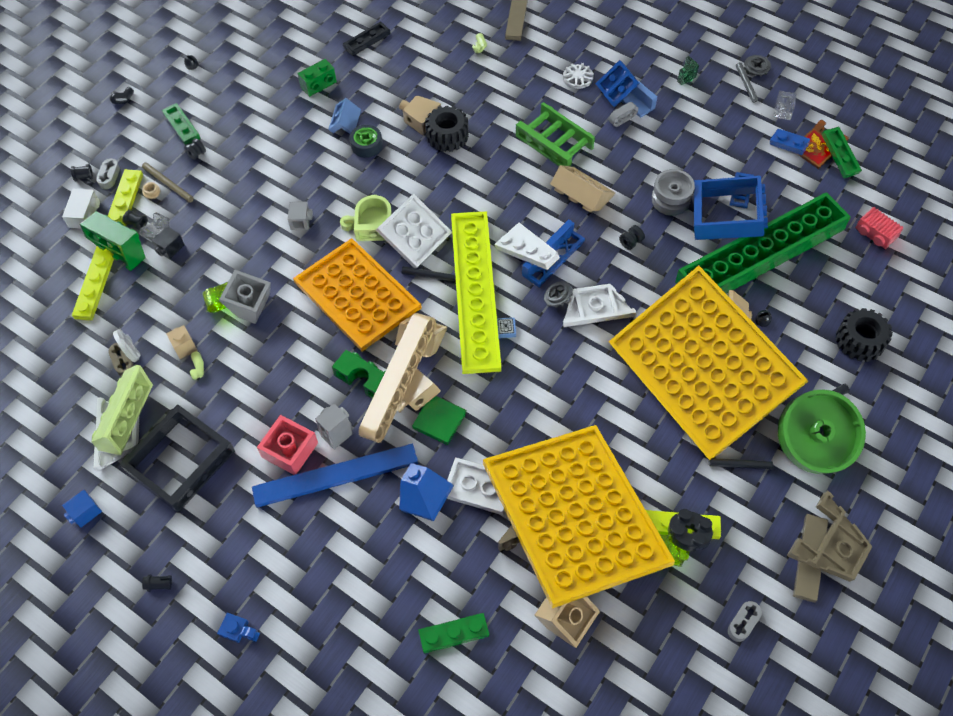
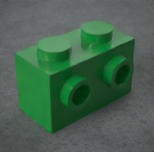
M326 59L297 73L300 87L309 97L337 83L334 67Z

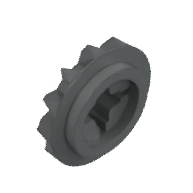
M759 55L750 56L744 62V69L748 71V74L752 73L754 76L759 75L761 77L763 74L767 75L771 68L770 61Z
M556 282L546 290L544 300L549 307L554 306L557 308L559 305L563 306L564 302L569 301V297L573 296V288L568 282Z

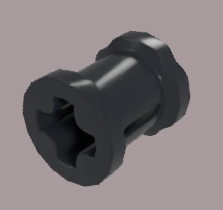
M89 163L82 167L71 166V174L75 182L84 178L93 179V171Z
M127 210L123 215L122 221L125 225H132L137 230L142 231L147 225L148 218L145 215L135 214L133 210Z

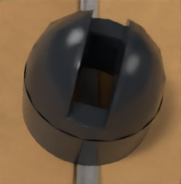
M188 55L184 59L187 69L193 70L198 67L197 59L193 55Z
M761 310L758 312L755 321L759 326L766 327L771 323L772 315L767 310Z

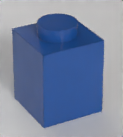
M82 490L62 505L66 510L64 514L66 519L71 524L75 522L80 528L102 512L85 490Z

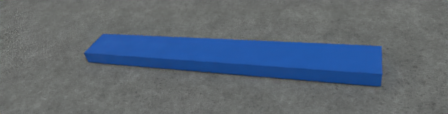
M413 443L252 486L256 508L406 468L411 463L418 464Z

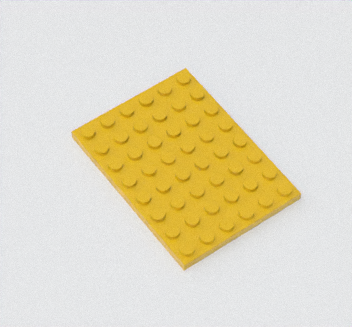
M700 266L696 267L608 341L709 460L715 458L808 382L804 375Z
M596 425L483 459V466L552 609L674 565L675 560Z

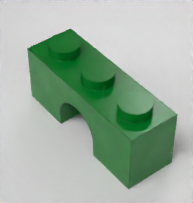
M345 350L332 366L334 376L348 385H351L359 377L367 378L368 380L363 386L365 394L372 399L386 372L378 369L373 362L363 360L356 352L351 353L348 350Z

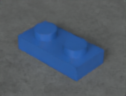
M778 128L770 139V145L799 155H803L810 144V138Z

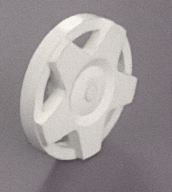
M121 329L114 331V338L124 354L132 362L138 361L141 356L140 352L133 345L129 335H125Z

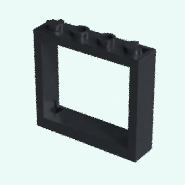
M177 404L168 411L166 417L156 424L145 438L138 442L137 446L129 454L124 456L119 465L125 473L179 513L232 456L235 449L231 442ZM184 418L219 445L170 496L137 471L135 467Z

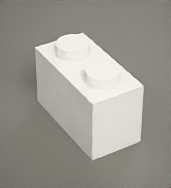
M72 189L62 216L69 228L82 229L80 223L99 208L100 200L94 190Z

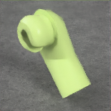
M478 33L476 35V45H472L475 53H481L487 46L483 34Z
M195 351L191 354V359L196 368L190 370L193 380L199 377L201 379L204 375V361L201 354Z

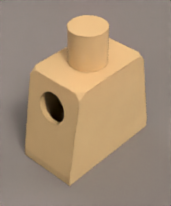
M415 96L410 103L402 100L399 105V109L403 110L404 122L423 136L426 133L425 120L428 118L427 115L432 113L433 109L437 110L438 107H441V103L420 96Z
M416 369L397 411L400 413L408 404L417 411L441 390Z

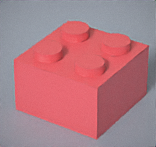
M280 415L257 446V449L263 459L296 475L317 446L318 440L315 432Z

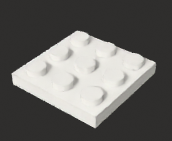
M414 193L376 229L413 268H417L452 233Z

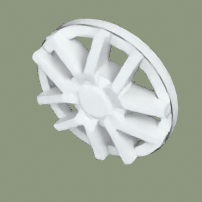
M584 63L581 65L571 64L563 72L564 82L572 88H585L593 82L594 73L589 66H584Z

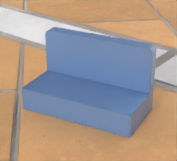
M639 82L640 84L621 102L623 104L633 102L638 107L636 115L641 118L655 109L658 96Z
M347 98L343 99L335 106L328 130L334 134L342 128L351 134L352 130L357 126L361 109Z

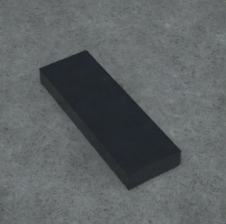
M380 21L344 42L343 48L354 56L390 35V29Z

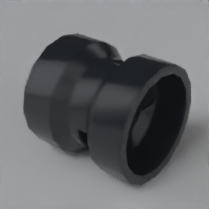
M633 225L628 229V232H624L619 236L620 243L627 250L633 249L636 243H640L645 239L643 230L637 225Z

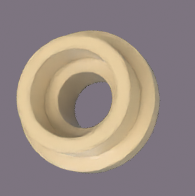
M154 182L146 183L142 190L144 197L148 199L156 198L161 192L160 187Z

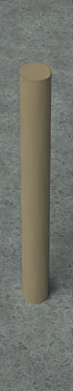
M147 162L142 164L143 169L189 203L193 201V196Z

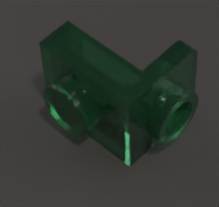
M690 56L686 57L684 67L679 70L677 82L680 85L691 82L697 77L699 65Z

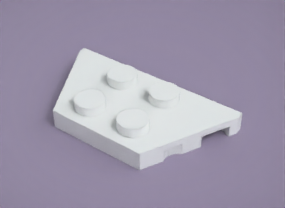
M611 284L573 289V296H571L563 327L635 317L636 310L634 308L631 309L625 303L624 297L618 294Z
M101 397L97 398L96 430L100 424L102 414L109 405V402ZM139 417L122 455L98 451L95 447L93 468L96 471H100L123 458L137 446L139 440Z

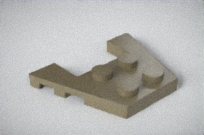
M826 491L817 503L816 508L829 517L833 523L816 551L799 538L795 540L787 556L851 582L855 580L872 549V545L855 523H850L845 516L846 512L841 506L838 507L832 498L834 496L829 491Z

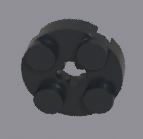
M681 509L679 513L671 518L668 534L671 535L673 538L672 542L677 547L685 551L695 552L696 549H705L710 544L713 536L712 521L688 509ZM688 529H692L694 532L690 534L687 531Z

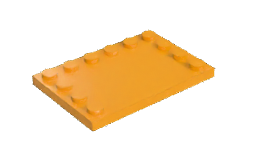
M352 238L293 278L294 283L362 352L422 308L421 303Z

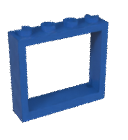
M761 176L694 180L695 240L764 236V228H768V218L766 217L765 184H761ZM756 194L757 220L702 223V197Z

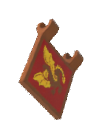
M820 120L804 136L810 138V144L803 155H799L817 169L832 157L821 135L826 125L824 120Z

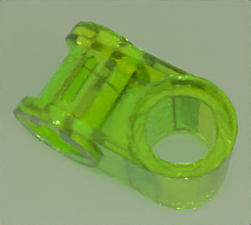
M228 282L208 288L203 292L202 295L208 312L216 313L226 308L219 299Z

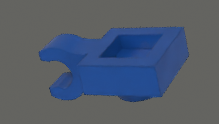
M230 613L226 614L217 632L219 636L237 643L240 642L242 637L256 642L260 635L256 629L247 626L248 620Z

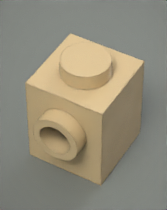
M184 325L166 333L179 359L198 351Z

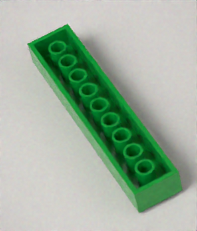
M826 192L768 222V228H764V236L738 238L679 269L675 283L680 282L696 267L700 266L727 294L729 290H734L844 231L851 216Z

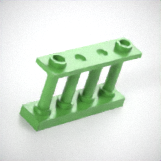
M544 102L541 103L540 116L533 122L526 125L519 121L516 124V137L557 166H571L572 156L584 146L590 150L594 149L595 137L590 132H587ZM545 120L552 123L541 134L534 130ZM558 128L565 132L554 143L546 139ZM571 137L578 141L567 152L559 148Z

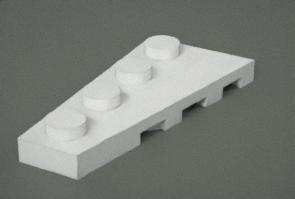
M521 223L515 225L495 243L497 250L544 269H549L560 258L557 251Z

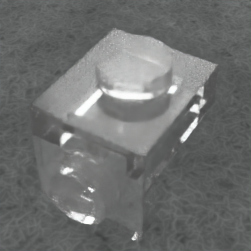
M157 212L153 213V222L140 228V235L149 240L154 239L166 226L169 227L170 219Z

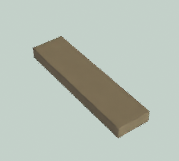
M512 0L505 34L506 40L521 41L528 0Z
M810 514L805 516L802 540L816 551L827 534L828 519ZM798 561L793 597L815 603L818 598L821 570Z

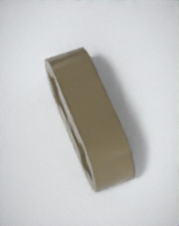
M114 343L110 346L108 352L114 369L122 377L124 371L133 367L134 364L122 350L120 351L121 356L118 357L117 351L121 350L117 343ZM122 363L126 364L125 370H123Z

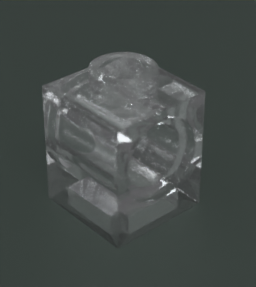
M779 91L773 117L786 120L791 119L795 108L796 93Z

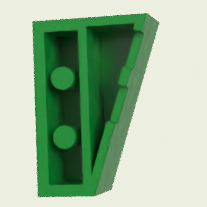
M95 211L80 223L84 236L103 251L105 249L114 254L112 258L116 261L120 259L126 263V268L129 271H132L146 258L137 231L124 226L121 222H116L107 215Z

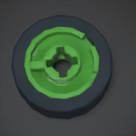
M361 125L352 130L350 145L353 153L363 158L377 155L383 148L380 130L372 125Z

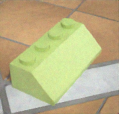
M135 365L125 370L117 382V388L109 399V405L101 416L97 430L92 435L91 442L98 451L122 455L153 386L140 365Z

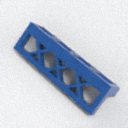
M568 219L545 242L555 251L566 249V253L559 255L558 261L549 269L525 262L522 265V276L540 288L585 242V238L574 231V222ZM570 237L578 240L574 244H567V240ZM535 272H543V277L540 280L532 275Z

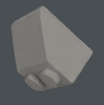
M234 270L219 301L238 318L256 324L270 296L271 282Z

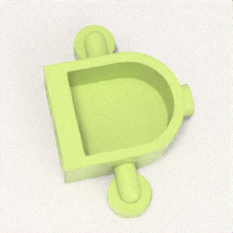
M378 195L364 197L355 207V216L346 215L340 219L341 228L344 231L354 229L356 241H383L385 239L376 229L392 215L391 205L387 199Z

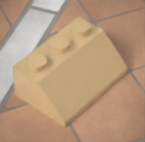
M560 165L550 183L555 187L554 190L560 194L565 193L569 196V200L574 203H581L583 205L582 208L589 212L600 211L616 193L571 166Z

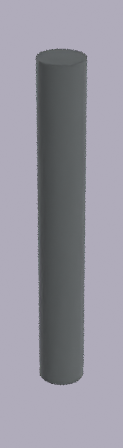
M739 62L736 64L737 71L751 101L755 103L758 101V97L742 63Z

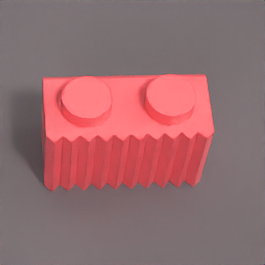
M875 207L871 208L860 218L855 227L861 235H866L877 246H881L884 249H887L903 230V226L888 218L887 215Z

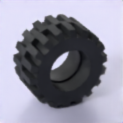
M454 106L438 107L437 110L433 109L432 113L427 115L428 118L425 120L426 138L432 148L435 147L436 150H442V152H452L454 149H460V146L463 147L465 142L468 141V117H466L465 112H462L461 109H456Z
M862 308L860 311L859 309H854L853 312L850 311L845 316L836 332L837 336L835 339L836 342H839L837 346L839 349H843L842 353L844 355L848 354L851 359L856 358L860 362L863 359L865 362H869L871 359L875 360L878 356H881L890 343L893 332L890 331L892 326L887 324V318H883L881 313H875V310L870 309V311H867L866 308ZM857 331L866 333L871 339L860 336Z

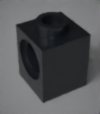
M168 226L151 240L155 247L154 251L159 256H165L168 259H171L185 246L181 235Z

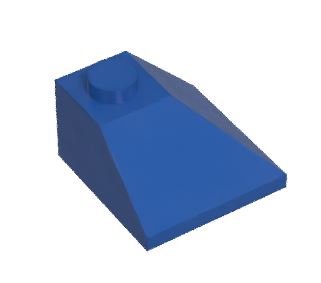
M411 463L401 479L399 509L403 512L434 521L454 485L429 468Z

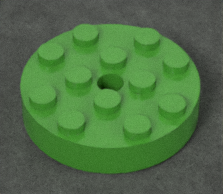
M813 390L795 397L785 406L778 422V439L787 458L798 468L814 474H827L846 469L858 459L865 444L866 430L861 413L848 398L831 390ZM821 427L824 430V436L820 433L815 434V432H818Z

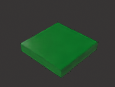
M435 396L424 405L414 421L412 429L448 445L467 414V410Z

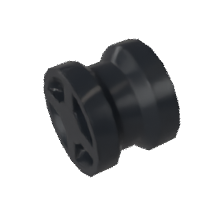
M196 138L192 140L191 144L184 146V150L193 160L198 159L200 154L206 152L204 145Z

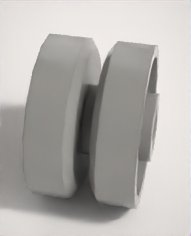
M669 169L661 172L655 180L652 193V204L655 209L660 213L672 216L683 214L688 210L695 189L692 177L679 169Z

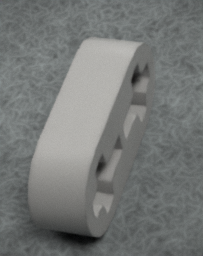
M628 102L613 111L608 120L612 125L618 127L632 119L637 114L638 107L633 102Z
M106 159L101 165L96 180L102 189H110L116 182L120 167L115 159Z
M748 601L739 609L728 627V634L732 640L741 642L749 636L762 614V610L757 603ZM752 608L754 615L747 620L745 618L748 613L747 610ZM741 623L744 624L743 633L737 635L734 627L737 628Z

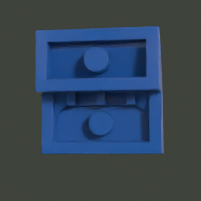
M619 60L595 84L613 107H616L640 83L626 65Z

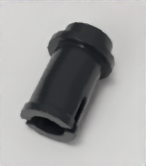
M148 574L142 580V588L147 590V592L156 589L171 590L172 588L171 575L152 576Z

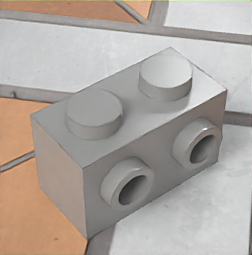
M334 403L330 407L324 408L315 420L321 437L333 449H336L352 435L350 427L352 424L348 420V412L343 407H337Z

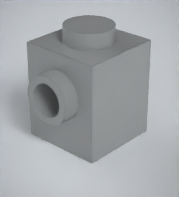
M289 202L288 223L290 230H309V220H312L313 213L312 209H309L308 202Z

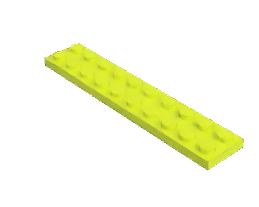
M487 211L451 214L462 374L501 372Z

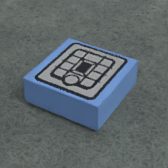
M515 318L497 319L499 338L516 337Z

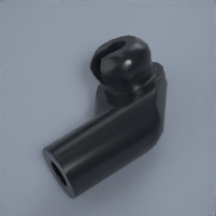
M127 87L124 92L113 93L110 96L111 103H127L134 90L131 87Z

